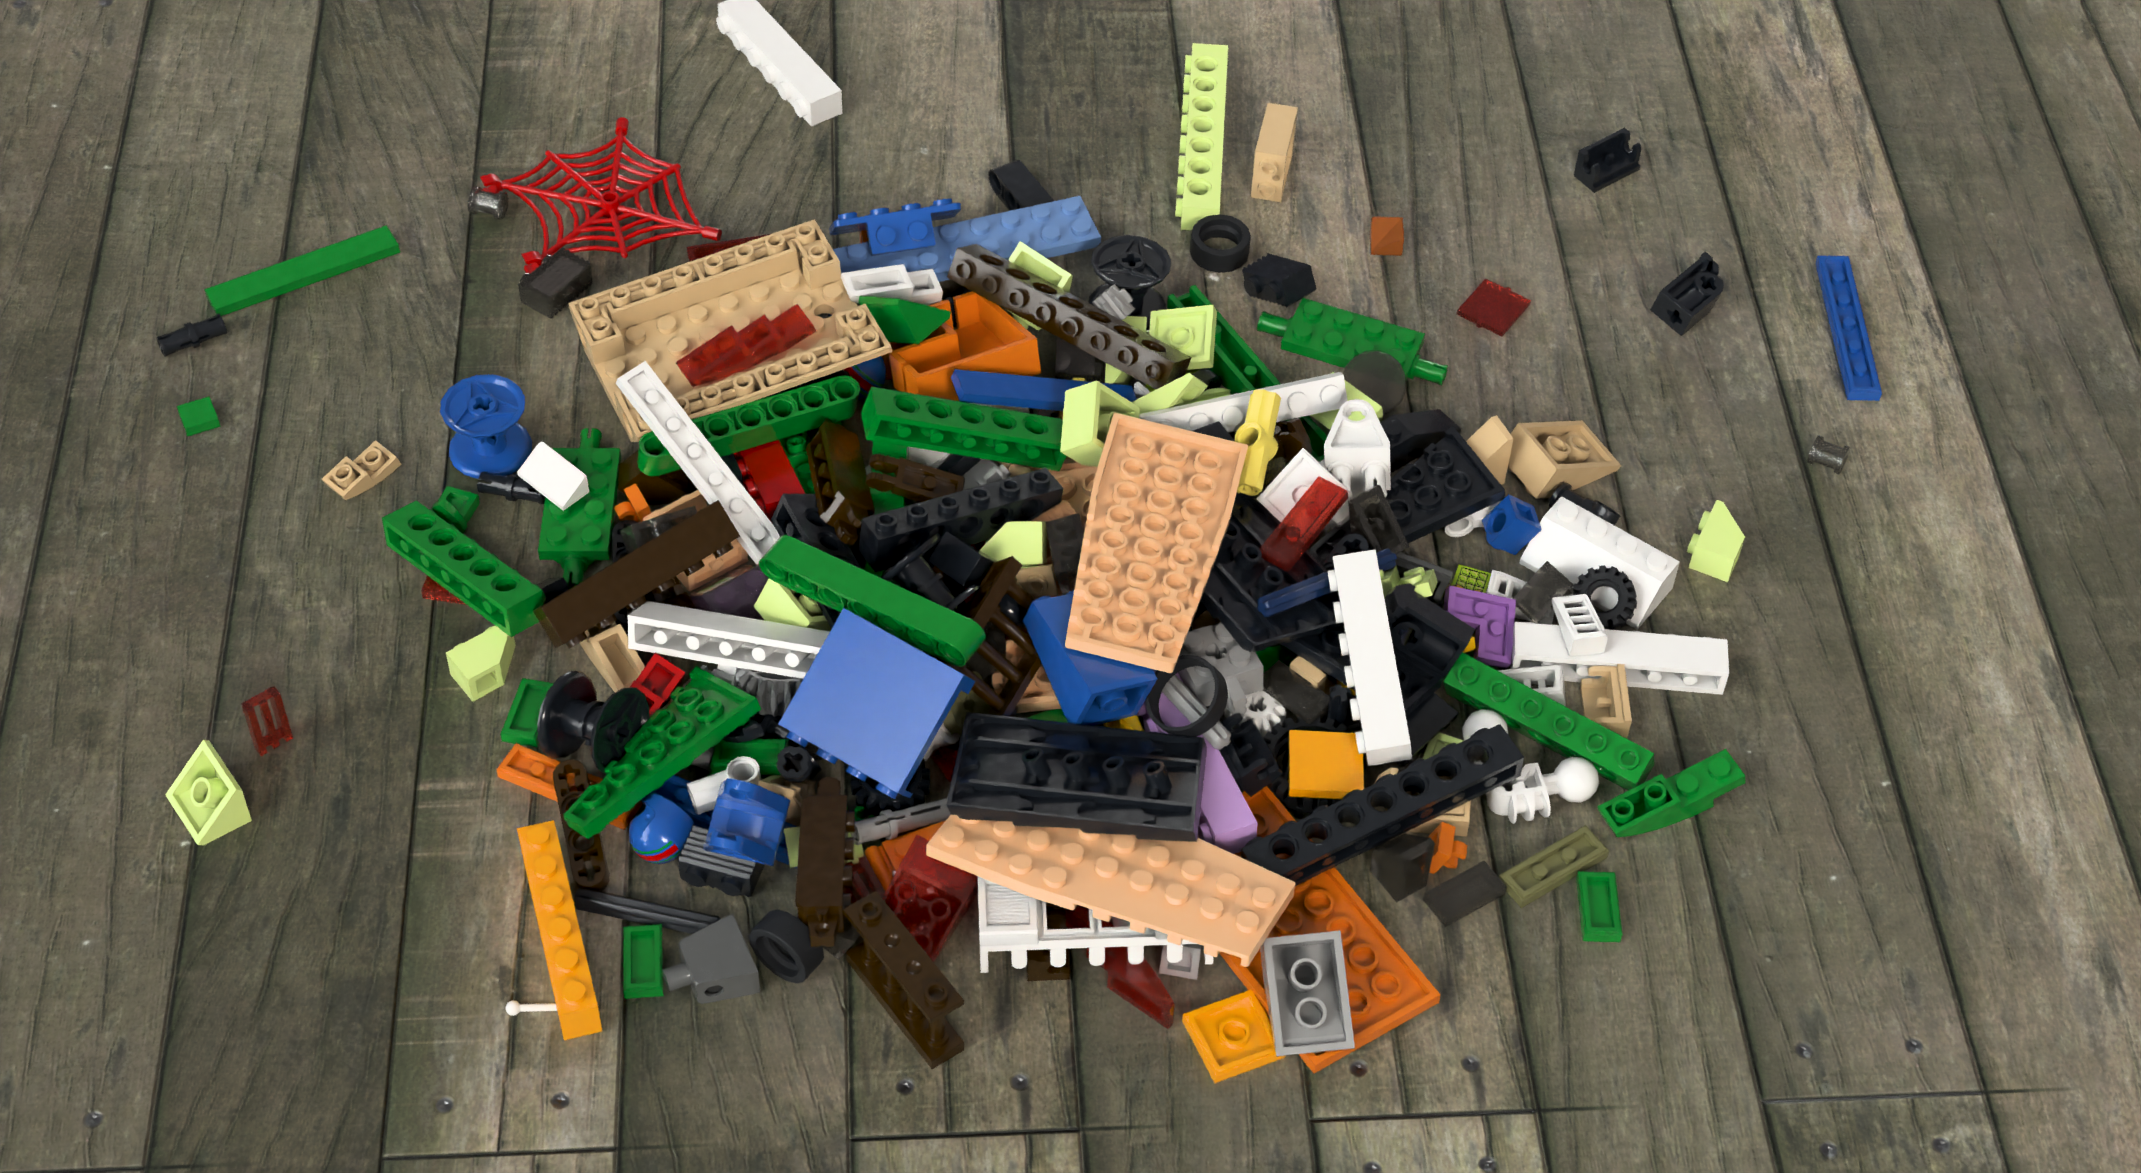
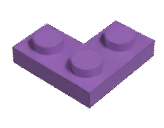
M1449 586L1445 590L1443 609L1476 630V649H1474L1473 658L1486 665L1507 669L1512 662L1516 600Z

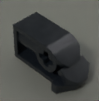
M1705 251L1694 264L1660 291L1650 310L1680 336L1684 335L1710 313L1724 289V281L1720 276H1717L1719 265Z
M1408 583L1393 587L1384 598L1393 645L1398 650L1445 678L1467 647L1475 629L1415 592L1416 587Z

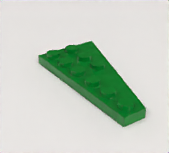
M696 666L689 673L692 680L684 688L677 687L670 696L673 701L668 707L656 710L624 746L626 754L619 762L611 761L604 769L606 773L605 778L599 784L589 786L567 810L563 817L568 826L587 839L603 831L606 825L622 813L631 810L638 801L650 792L659 789L666 780L681 769L691 765L694 759L709 748L719 744L722 738L734 729L747 723L750 717L761 710L757 698Z

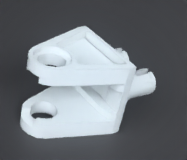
M1349 400L1340 407L1324 443L1325 468L1351 493L1352 491H1364L1365 498L1370 502H1374V491H1377V502H1380L1386 498V490H1391L1390 441L1373 407L1364 400ZM1354 411H1360L1365 416L1360 421H1352L1348 417Z

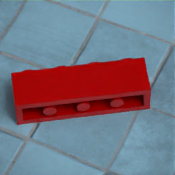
M779 440L733 453L742 473L746 491L770 521L782 494H805Z

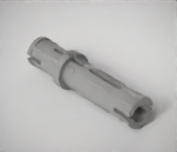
M948 798L894 812L890 809L883 810L879 816L856 821L855 833H850L851 837H854L856 845L884 837L891 840L897 838L899 833L945 821L950 816L946 805Z

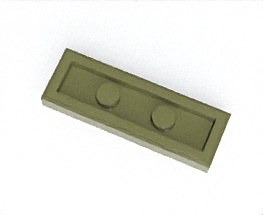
M1585 825L1499 875L1498 883L1520 908H1523L1576 877L1578 871H1586L1608 857L1609 850Z

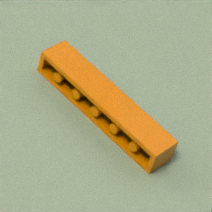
M552 820L517 828L563 1039L565 1041L602 1032L598 1004L555 822Z

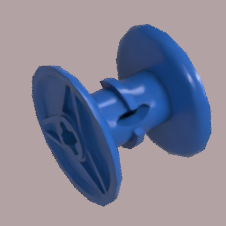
M494 374L475 375L457 382L447 390L441 399L440 413L448 427L456 432L450 441L449 458L453 466L464 475L478 479L481 472L486 471L492 474L507 476L520 469L532 453L533 441L527 429L518 423L524 413L525 396L521 388L513 381Z

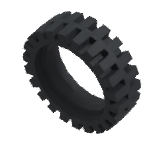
M1300 715L1297 717L1296 723H1294L1291 717L1284 720L1283 726L1277 723L1272 727L1271 733L1267 732L1264 739L1277 761L1278 756L1288 749L1289 730L1347 733L1348 727L1341 723L1335 728L1334 719L1327 718L1325 723H1320L1321 716L1313 715L1312 721H1307L1306 715ZM1363 753V770L1365 779L1366 754ZM1282 776L1267 785L1289 812L1291 809L1295 810L1294 818L1302 819L1304 813H1309L1310 815L1316 808L1322 805L1330 806L1342 800L1289 797V782Z

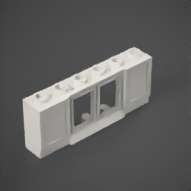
M978 876L981 973H988V952L1011 951L1012 966L1021 969L1027 965V950L1050 949L1051 965L1062 967L1066 964V949L1089 948L1090 964L1099 966L1105 962V947L1127 946L1128 961L1131 964H1140L1144 960V946L1166 945L1167 960L1171 963H1177L1182 960L1183 944H1197L1184 939L1181 945L1168 942V934L1151 928H1147L1143 934L1131 930L1130 926L1102 927L1101 920L1092 917L1093 910L1089 908L1090 928L1047 930L1045 901L1024 895ZM1204 953L1205 964H1213V956Z

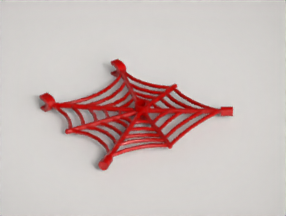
M620 117L616 121L615 133L617 136L607 144L596 149L576 154H557L547 150L545 152L547 157L535 168L522 175L506 180H500L496 174L480 176L486 187L482 190L486 199L496 197L502 193L503 189H507L525 201L539 217L544 238L542 255L537 251L521 254L527 264L524 266V271L528 277L541 273L545 268V262L570 253L609 251L621 253L622 258H627L628 252L645 244L681 235L702 234L703 238L718 242L721 239L722 230L707 225L704 228L702 227L687 199L681 178L680 164H671L655 159L636 148L625 137L628 132L629 121L624 117ZM623 142L642 158L668 169L652 167L632 159L622 152ZM616 143L615 151L593 162L565 163L561 160L589 157L610 148ZM614 157V162L612 164L597 170L587 172H575L572 169L595 167L597 165L609 161ZM621 158L628 161L632 165L659 174H650L626 166L620 163ZM550 160L557 165L547 175L526 186L512 184L537 173ZM619 168L632 174L649 178V180L640 181L619 174ZM561 169L568 174L560 182L545 190L535 188L549 180ZM612 170V176L601 180L586 181L582 178ZM674 172L682 200L695 225L685 223L675 206L667 179ZM571 178L578 182L564 193L554 192ZM621 180L639 186L632 190L623 189L617 186V182ZM663 180L666 197L677 220L663 217L658 211L653 185ZM611 182L609 185L603 187H593L595 185H602ZM581 187L587 190L583 197L571 195ZM647 188L650 203L655 214L645 212L640 204L639 193ZM523 193L538 195L550 206L557 217L559 228L557 243L550 249H548L549 233L544 216L537 206ZM591 194H592V195H593L595 198H597L598 200H596V199H590L589 197H590ZM634 197L637 209L620 204ZM549 198L561 200L570 209L574 218L573 231L564 238L562 216ZM570 202L580 203L585 211V222L579 225L578 214ZM587 205L601 207V209L590 217V209ZM633 216L642 218L620 227L619 221ZM650 221L662 223L638 229L625 236L622 235V232ZM604 223H612V225H613V227H610V226H592V227H590L591 225H594V224H604ZM676 227L684 229L646 238L628 247L625 245V241L650 231ZM593 231L615 232L616 235H584L577 237L581 233ZM590 240L617 242L619 246H580L559 251L566 244Z

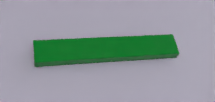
M386 225L204 290L215 314L223 316L400 253L399 244Z

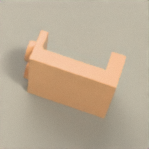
M699 490L684 495L679 500L645 516L643 523L646 541L652 540L706 507V499ZM735 539L731 542L734 548L718 558H715L712 553L702 559L705 564L704 567L689 576H686L683 571L676 575V577L691 592L748 562V553L738 540Z

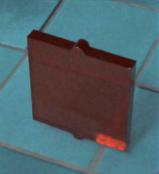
M1485 278L1459 307L1457 315L1475 323L1478 328L1483 327L1502 337L1528 308L1531 300L1511 291L1510 287L1504 288Z

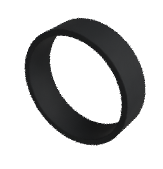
M1181 655L1177 660L1173 673L1159 670L1155 672L1157 681L1145 702L1147 712L1156 725L1168 734L1197 737L1206 733L1219 721L1226 708L1228 688L1223 675L1208 661L1195 655ZM1194 666L1208 668L1214 678L1215 691L1207 711L1198 720L1183 727L1166 726L1159 713V700L1166 683L1183 669Z

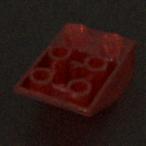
M916 835L882 899L935 963L978 893V876L926 856L929 840ZM927 889L933 891L934 893L928 894Z

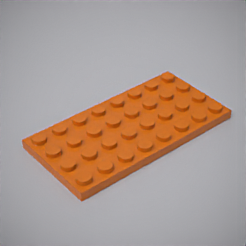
M1267 786L1252 797L1245 791L1242 792L1257 821V837L1261 836L1264 838L1276 832L1283 824L1289 821H1296ZM1241 852L1235 853V855L1241 857ZM1288 854L1276 855L1278 858L1287 859L1291 857ZM1335 867L1295 886L1293 898L1267 936V938L1341 930L1355 1048L1298 1054L1313 1074L1439 1003L1441 996ZM1260 949L1247 967L1241 966L1240 957L1219 952L1247 990L1254 992L1269 1016Z

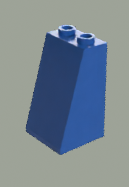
M1074 590L1066 595L1052 598L1050 596H1042L1034 600L1023 622L1067 722L1095 726L1137 715L1157 681L1154 671L1151 668L1065 647Z

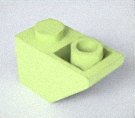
M1716 500L1712 511L1705 510L1698 526V530L1702 531L1701 534L1694 533L1689 543L1687 553L1692 554L1689 568L1728 582L1739 559L1745 536L1724 502Z
M1046 521L1006 522L980 551L996 561L1013 556L1023 565L1021 568L1047 563Z
M492 626L465 643H460L452 650L446 652L450 675L472 702L504 685L516 646L514 636L510 637L498 627Z

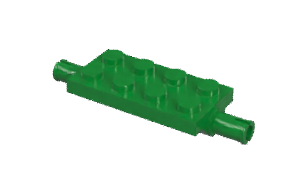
M1302 298L1294 316L1290 317V319L1263 311L1258 321L1257 331L1282 337V350L1403 386L1408 378L1413 380L1414 377L1442 386L1448 371V365H1442L1421 358L1419 353L1424 343L1425 333L1306 298Z
M589 428L582 429L579 448H552L587 476L589 487L588 494L564 511L545 497L538 546L539 560H554L559 563L563 569L562 577H564L569 589L572 588V585H577L583 581L584 572L595 560H609L621 451L620 448H600L602 433L596 428H592L590 438H588Z

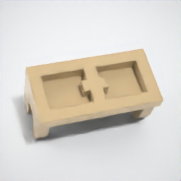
M1625 665L1589 667V676L1602 677L1599 679H1581L1580 691L1583 716L1627 739L1632 717Z

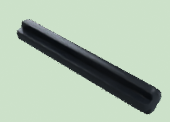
M582 887L577 889L573 901L574 907L577 910L648 925L662 924V928L690 934L721 919L719 916Z

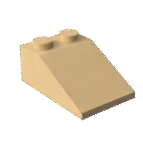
M1582 420L1518 423L1511 433L1514 439L1508 469L1517 475L1525 485L1526 491L1536 499L1551 498L1555 490L1565 482L1572 486L1571 490L1573 491L1616 472L1621 467V464Z

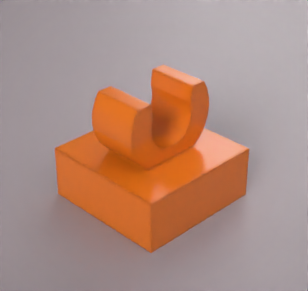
M635 483L623 489L629 502L617 504L614 510L620 521H639L644 528L643 518L652 512Z
M1442 821L1426 838L1421 865L1422 870L1435 874L1443 865L1447 868L1456 869L1458 858L1465 860L1468 846L1461 841L1454 840L1455 826Z

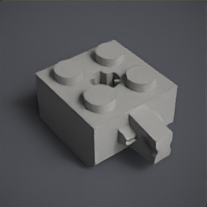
M1221 622L1188 631L1179 656H1199L1213 665L1226 681L1228 688L1226 707L1232 715L1246 713L1247 708L1245 705L1247 698L1245 695L1263 690V665L1256 652H1249L1241 648ZM1200 666L1189 667L1179 671L1178 674L1188 689L1205 707L1210 706L1215 691V683L1211 671Z

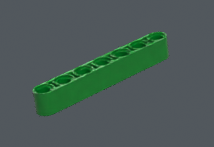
M837 376L695 418L692 421L718 455L722 457L819 428L826 418L835 423L852 417L856 413L860 386L856 379L850 376ZM653 431L644 434L640 438L637 464L642 473L648 476H660L682 469Z
M782 535L759 561L761 571L774 582L839 612L845 608L904 642L952 665L964 666L986 638L982 627L972 619L791 536Z

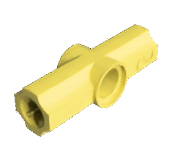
M1263 389L1254 390L1253 394L1250 395L1245 423L1238 428L1235 434V442L1248 445L1237 493L1255 496L1262 492L1268 461L1276 455L1278 450V443L1273 437L1281 397L1277 393Z

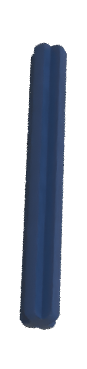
M1390 549L1376 552L1379 569H1383V572L1396 566L1395 560L1397 555L1392 553ZM1328 571L1261 596L1257 600V611L1261 612L1264 617H1270L1331 593Z

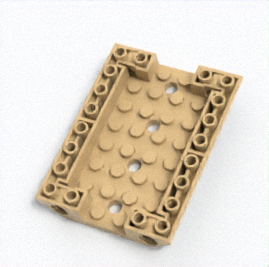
M815 219L568 303L584 351L631 442H639L644 434L652 430L616 385V381L619 377L644 361L647 362L692 420L753 402L892 352L891 345L867 305L857 306L856 302L850 301L841 279L840 261ZM828 313L832 316L828 318H822L818 315ZM760 335H769V336H771V337H769L768 339H765V340H761V339L757 338V337L760 336ZM700 356L708 357L707 360L702 362L695 360V358Z

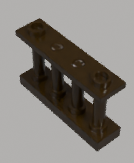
M1013 556L993 563L981 582L980 588L976 590L961 614L978 623L982 629H984L987 622L991 621L1025 651L1018 665L1014 666L986 640L976 650L977 653L1008 679L1001 693H996L966 667V664L958 667L935 657L940 662L976 681L971 690L991 707L988 714L1009 717L1016 715L1019 700L1042 664L1030 636L1000 611L1001 606L999 603L1006 594L1026 611H1028L1031 603L1035 600L1017 584L1018 579L1016 575L1023 565Z
M877 891L843 909V914L864 939V942L846 952V961L930 1068L934 1069L964 1051V1041L945 1018V1015L964 1005V999Z

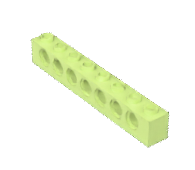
M1192 43V55H1186L1185 73H1190V75H1184L1183 93H1189V95L1183 94L1182 113H1188V115H1182L1181 133H1187V135L1180 136L1179 153L1185 154V156H1179L1178 174H1183L1184 177H1178L1177 195H1181L1183 198H1176L1175 217H1181V230H1192L1193 226L1200 219L1220 214L1228 45Z

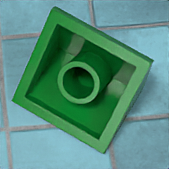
M859 297V304L867 305L888 342L919 344L945 323L951 315V311L897 298Z

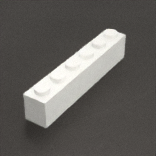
M726 0L718 4L719 17L716 18V22L720 32L726 34L732 40L735 48L741 50L747 56L750 64L760 70L767 83L773 84L781 98L787 100L794 107L799 117H803L812 127L842 114L841 89L757 0Z
M1376 550L1333 556L1334 570L1328 571L1331 592L1338 591L1339 601L1333 602L1336 624H1344L1345 633L1338 634L1342 656L1349 655L1351 664L1350 666H1344L1347 688L1355 687L1356 698L1350 699L1353 721L1360 720L1362 731L1355 732L1358 753H1366L1368 766L1412 759L1411 743Z
M647 601L628 615V649L804 679L830 631Z
M1534 622L1514 623L1510 669L1561 664L1564 681L1581 682V679H1599L1602 677L1589 676V667L1624 664L1627 687L1723 695L1729 676L1727 639L1605 629L1608 639L1604 653L1569 656L1559 625L1537 624ZM1589 631L1578 632V633H1579V634H1580V633H1589Z

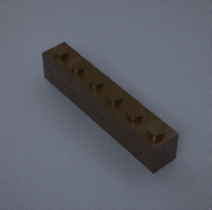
M717 500L533 612L555 648L566 643L570 649L588 638L585 634L586 630L595 625L598 630L603 629L617 620L614 613L626 607L627 611L630 612L647 602L644 595L653 589L659 594L675 585L676 582L673 577L684 571L686 576H689L704 567L705 564L702 559L712 553L715 558H718L732 550L734 547L731 542L740 537L721 503Z

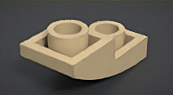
M375 440L354 461L347 456L322 478V481L344 500H347L374 487L402 464L394 454Z

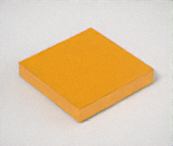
M1289 730V797L1343 799L1345 795L1353 790L1364 789L1363 753H1358L1355 733Z
M1252 990L1183 1013L1182 1022L1214 1083L1286 1057H1276L1270 1019Z

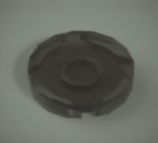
M1366 351L1355 356L1345 366L1343 371L1344 380L1382 406L1383 415L1394 411L1403 401L1407 390L1406 375L1401 364L1391 355L1381 351Z

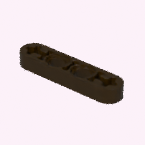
M573 759L565 760L555 767L553 781L572 875L578 888L603 891L609 883V870L601 832L592 836L594 837V843L590 848L586 850L576 849L574 847L575 842L582 835L571 829L563 817L583 792L591 786L590 780L581 762ZM570 773L575 774L574 781L577 788L575 792H571L566 781ZM586 861H591L596 872L595 880L588 881L586 878L588 876Z

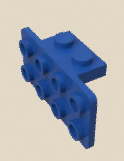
M941 199L933 201V205L921 208L920 203H913L901 206L902 210L889 213V208L870 210V214L863 217H858L857 212L840 214L838 219L831 224L829 234L839 235L867 230L871 256L935 247L932 221L955 217L961 210V204L952 203V199Z

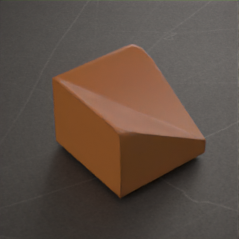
M1374 216L1371 218L1369 231L1371 255L1402 256L1404 245L1403 217Z

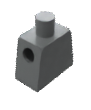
M733 914L682 939L678 943L681 963L662 970L669 992L690 985L697 1002L700 1004L760 992L757 967Z

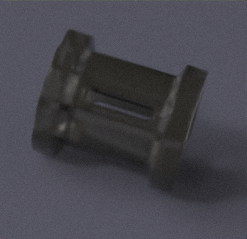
M474 186L468 199V211L472 214L479 212L491 214L495 219L502 220L508 208V194L502 191L498 194L483 191L479 186Z
M1818 435L1809 453L1807 463L1814 464L1816 462L1834 469V473L1839 475L1844 468L1851 447L1845 445L1842 448L1824 441V437ZM1822 452L1829 453V454L1834 455V456H1836V457H1835V458H1832V457H1830V456H1827V455L1822 454Z

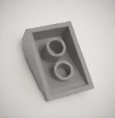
M1341 930L1266 938L1260 947L1276 1057L1354 1049L1355 1044Z

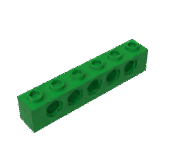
M871 387L861 411L866 440L1042 469L1047 468L1054 471H1060L1066 459V455L1060 452L1063 419L877 387Z
M416 500L382 517L388 547L504 633L513 637L539 622L533 611L544 605L545 595L542 589L537 584H532L521 576L516 569H511L500 561L495 554L489 553L479 546L474 539L468 538L461 533L453 524H449L440 518L434 510L428 509Z
M1463 652L1444 680L1447 695L1477 711L1486 709L1499 713L1509 728L1565 758L1582 757L1592 762L1599 776L1627 791L1644 783L1655 765L1653 752Z

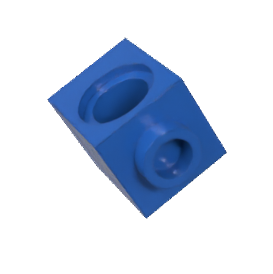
M1509 494L1482 519L1488 543L1497 550H1504L1513 555H1516L1542 530L1534 506Z

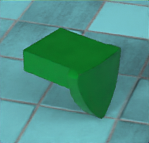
M447 486L431 509L440 518L449 524H453L461 533H464L468 527L467 523L480 504L479 496L475 493Z

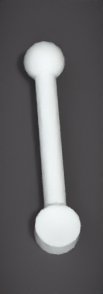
M512 1000L507 1003L506 1012L514 1016L520 1012L557 1011L556 1003L520 1004L518 1001Z

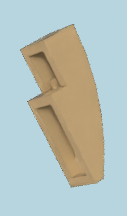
M614 621L601 630H598L596 625L586 630L585 634L588 638L580 642V645L614 692L622 688H629L643 671L645 665L636 650L628 649V636L621 624L617 625Z

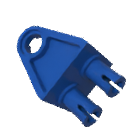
M736 779L724 780L719 788L703 850L774 866L778 847L785 838L783 828L791 800L749 782Z

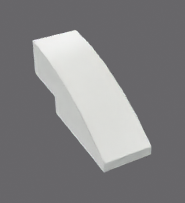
M904 264L841 273V279L850 301L858 304L860 296L897 298L927 306L942 301L943 290L933 269L907 272Z

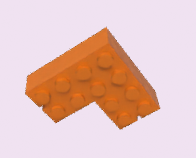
M973 291L953 297L957 323L956 330L953 328L951 313L950 318L926 337L924 341L893 350L889 353L893 386L897 391L959 401L951 380L955 369L1034 376L1041 373L1037 338L999 305ZM947 299L928 305L951 311L950 301Z

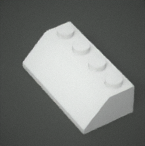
M1562 496L1543 516L1540 522L1542 530L1529 542L1519 564L1572 594L1574 592V583L1577 584L1579 581L1578 577L1581 574H1587L1588 569L1592 567L1595 570L1599 569L1601 565H1605L1606 568L1610 569L1613 566L1622 573L1623 571L1629 580L1632 581L1637 595L1636 609L1634 608V615L1632 619L1626 621L1627 625L1636 630L1639 629L1672 590L1680 561ZM1608 586L1597 588L1591 595L1592 605L1604 612L1613 609L1618 602L1617 592Z

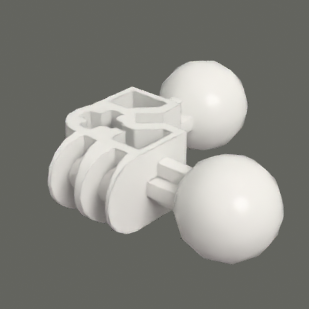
M1480 709L1471 713L1462 728L1463 739L1465 741L1476 731L1482 728L1490 729L1498 724H1501L1508 734V726L1499 713L1493 710ZM1569 757L1562 760L1555 768L1554 773L1543 775L1538 762L1525 764L1520 777L1486 793L1487 805L1495 814L1508 815L1512 824L1516 823L1517 814L1519 813L1526 821L1533 820L1536 810L1544 818H1549V795L1558 794L1569 802L1581 803L1586 801L1597 791L1599 786L1598 771L1592 762L1582 757ZM1480 761L1474 762V764H1483Z

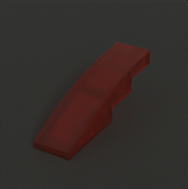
M796 304L772 321H769L764 314L739 332L731 325L678 360L676 364L691 386L694 387L725 378L755 366L789 349L817 331L800 306Z
M1076 904L1074 911L1067 909L1066 927L1069 929L1090 928L1088 908ZM1101 920L1102 927H1114L1110 922ZM1127 946L1105 947V962L1099 966L1108 971L1107 988L1169 1029L1173 1025L1175 1003L1156 972L1145 959L1140 964H1131L1128 961ZM1087 948V958H1089V948Z

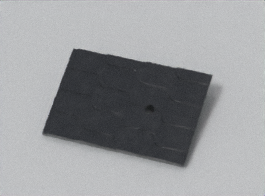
M1236 493L1227 531L1200 599V602L1214 619L1218 618L1240 647L1249 652L1262 651L1269 646L1290 643L1297 638L1318 635L1325 630L1344 627L1343 623L1336 624L1333 602L1339 601L1338 591L1331 592L1270 617H1264L1261 612L1257 611V600L1261 596L1324 573L1327 570L1255 496Z
M966 712L946 805L951 815H957L960 819L1012 821L1014 826L1079 828L1084 833L1136 835V838L1141 840L1197 842L1207 746L1203 737Z

